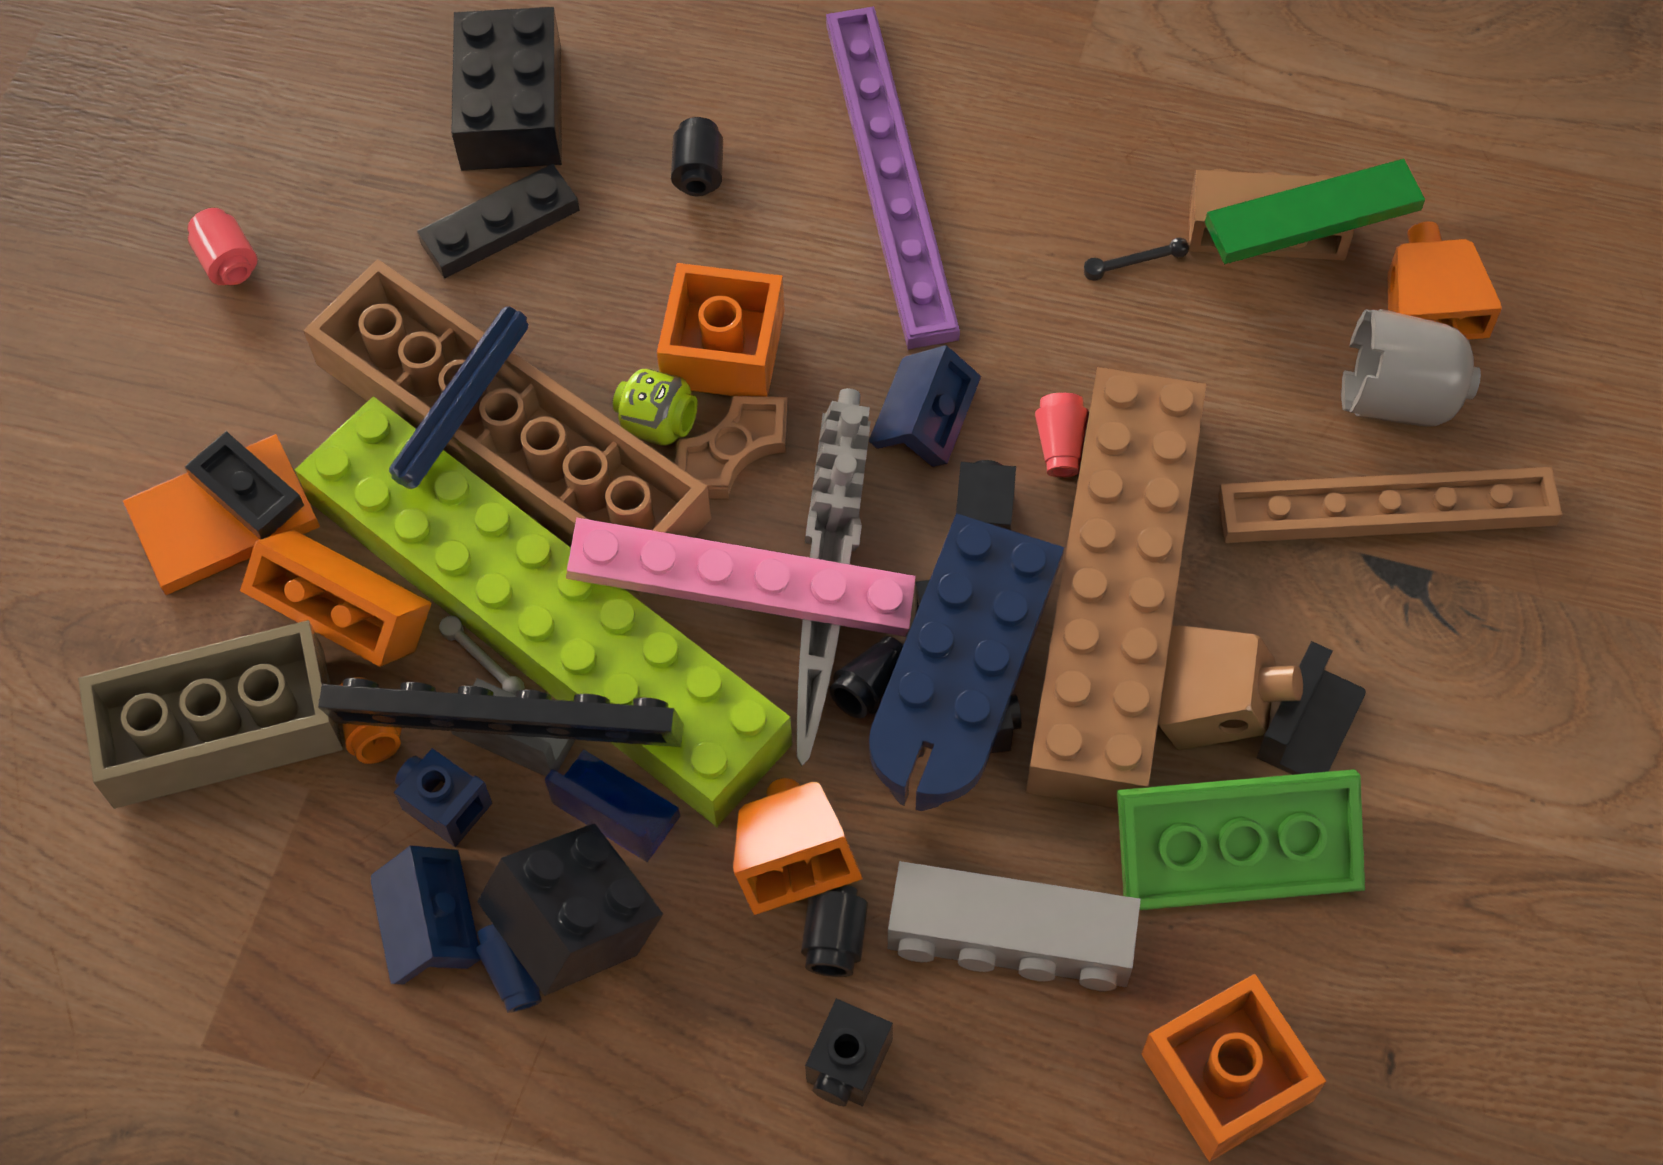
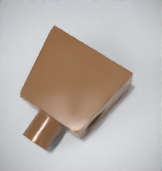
M1180 625L1172 626L1158 725L1177 750L1261 736L1269 728L1272 702L1301 700L1303 678L1300 667L1275 666L1273 655L1261 637L1255 634Z

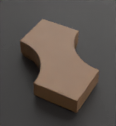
M734 396L728 414L714 429L698 437L679 439L677 441L675 464L707 486L709 499H729L730 490L736 477L746 466L764 456L786 453L788 397Z

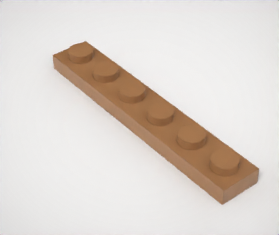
M1552 467L1221 484L1218 493L1225 543L1557 526L1562 517Z

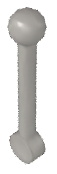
M447 616L442 619L439 625L442 636L450 641L456 640L502 684L503 690L515 695L516 691L524 690V682L520 678L509 676L463 632V625L459 618Z

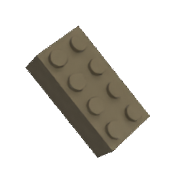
M309 620L78 678L93 783L113 809L343 750L338 723H335L318 708L322 684L330 685L324 650Z

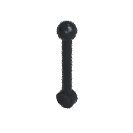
M1178 237L1173 239L1169 245L1107 261H1102L1099 258H1090L1084 264V275L1087 279L1096 281L1101 279L1106 271L1169 255L1182 258L1189 252V243L1186 239Z

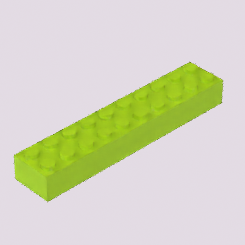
M374 396L294 469L309 503L447 613L459 618L462 625L556 700L574 701V696L577 694H596L608 698L610 704L632 705L633 699L643 697L660 699L669 704L668 708H674L684 724L681 747L610 743L714 826H719L793 745L791 719L788 714L625 589L566 579L571 548L443 450L418 487L408 489L396 483L391 478L392 475L389 472V467L413 435L416 428Z

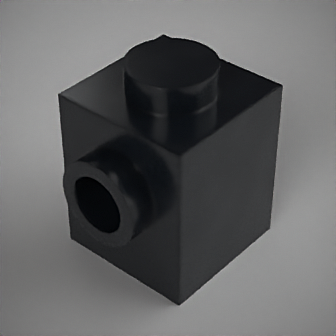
M836 998L805 1064L806 1080L814 1085L812 1091L825 1101L838 1106H846L849 1100L863 1107L893 1041V1023Z

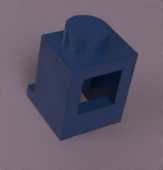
M433 748L423 759L416 755L409 758L402 765L395 779L398 788L394 791V794L402 810L455 848L493 804L483 780L476 775L474 777ZM440 781L445 783L441 790L432 792Z

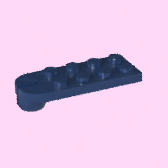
M956 513L870 730L869 754L872 767L878 778L889 788L899 804L905 806L909 795V780L918 758L924 756L927 748L932 749L916 791V810L925 811L936 808L944 802L955 800L968 793L982 777L1063 560L1065 547Z

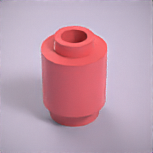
M208 208L200 211L190 220L188 224V242L209 279L217 285H237L247 280L257 265V255L235 218L226 214L222 209Z

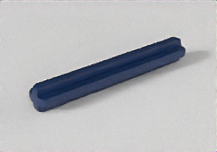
M506 306L498 313L389 467V472L392 475L391 478L396 483L408 489L418 487L528 330L527 317L521 311H516L514 308Z

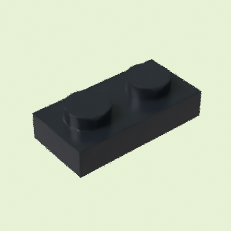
M227 431L184 466L193 481L259 539L272 535L304 506L300 495Z

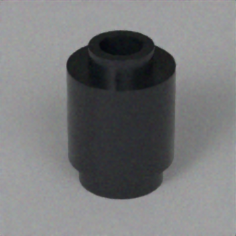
M692 117L682 121L678 130L673 135L671 181L677 189L687 195L704 196L718 189L722 183L723 136L719 132L716 123L703 117Z
M844 885L808 897L801 953L806 956V970L830 977H848L853 975L854 963L861 961L868 902L857 896L858 890L855 887Z

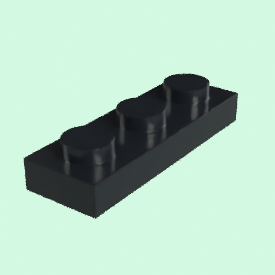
M552 163L418 230L417 233L421 245L445 279L580 211L578 198Z

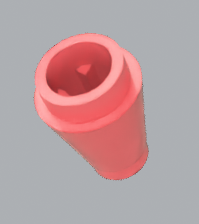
M1053 393L1046 395L1040 399V408L1035 411L1044 459L1047 464V474L1053 477H1072L1079 474L1080 471L1079 464L1082 457L1089 410L1084 407L1083 398L1077 394Z

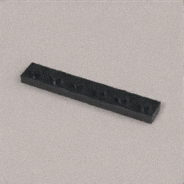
M360 678L344 679L343 686L322 684L318 708L335 723L671 747H681L684 726L674 708H668L669 704L655 698H635L632 705L610 704L608 698L596 694H577L574 696V701L551 700L552 696L550 694L536 690H518L515 697L493 696V691L478 686H461L458 688L457 693L436 692L435 687L419 682H403L400 685V689L379 688V684Z

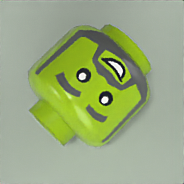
M653 369L637 370L628 382L622 381L618 385L613 397V410L618 413L620 426L638 439L658 445H670L679 437L688 435L697 414V398L691 395V389L686 380Z

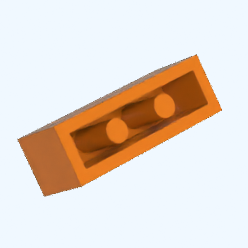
M294 529L255 542L240 592L298 623L309 620L316 633L379 667L415 652L432 604L430 601Z

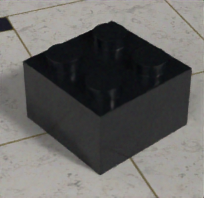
M595 823L502 857L477 901L544 996L636 957L663 915V912Z

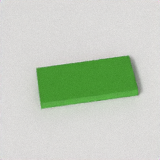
M1355 769L1117 790L1123 896L1141 899L1139 910L1365 891L1361 776Z

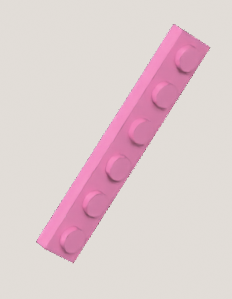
M577 517L566 579L899 636H906L909 630L916 578L913 575Z

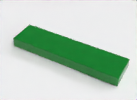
M1400 159L1208 211L1205 225L1225 265L1421 211L1425 198L1405 159Z

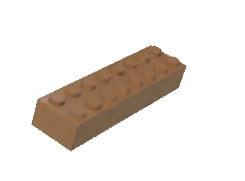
M379 259L369 266L303 330L317 366L366 401H369L374 396L416 429L484 334L479 328ZM511 352L443 449L526 514L536 518L544 528L569 546L572 545L576 517L693 538L711 520L708 488L705 484L513 352ZM632 590L639 596H641L644 593L641 591Z
M1097 367L1026 787V793L1118 809L1117 790L1149 787L1206 384Z

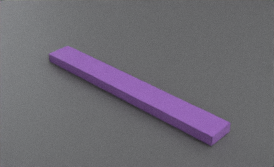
M873 6L826 14V27L907 349L959 341L960 329L875 8Z

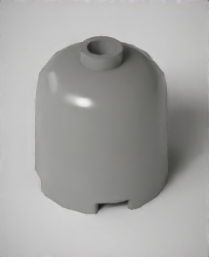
M1366 309L1362 313L1349 347L1359 349L1354 372L1344 370L1342 377L1341 401L1344 411L1355 413L1358 417L1417 426H1437L1451 420L1460 411L1466 399H1473L1480 384L1481 371L1479 367L1474 366L1473 351L1469 340L1458 329L1447 324L1384 309H1379L1378 311Z

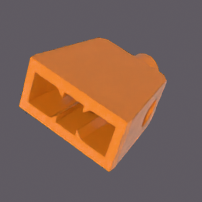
M1426 221L1413 225L1407 232L1409 243L1396 247L1388 271V311L1447 324L1458 329L1468 340L1490 338L1502 306L1474 243L1467 239L1442 241L1439 226L1435 222Z
M778 779L767 788V797L744 804L739 809L733 869L754 915L863 879L844 831L820 783L809 782L799 785L793 779Z

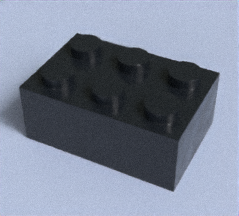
M554 7L454 12L451 134L461 171L548 166L552 163L554 165H562L561 43Z

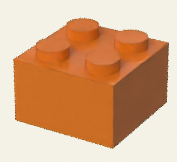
M677 263L657 349L659 371L685 379L691 391L728 396L768 397L785 313L783 276Z
M1256 974L1249 976L1149 1033L1141 1054L1209 1162L1312 1103L1326 1083L1325 1078Z

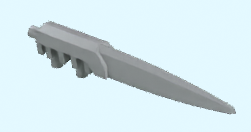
M846 388L840 390L838 402L832 401L827 412L822 415L805 543L811 544L810 558L849 565L851 551H855L860 544L862 524L859 511L871 421H868L870 407L859 406L860 393L855 389ZM805 619L802 622L797 704V759L801 767L810 758L827 694L840 631V625Z

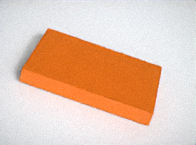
M272 435L245 447L294 489L304 503V506L270 536L293 529L301 534H306L319 528V522L277 435ZM188 473L123 500L165 595H169L249 559L255 542L260 540L193 481Z

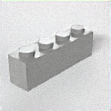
M899 861L888 926V949L896 950L902 958L915 962H930L934 960V957L958 960V964L961 967L972 971L988 972L994 970V967L997 966L1019 970V975L1030 980L1052 981L1055 979V976L1078 979L1080 985L1088 989L1111 991L1116 986L1127 987L1132 972L1141 899Z

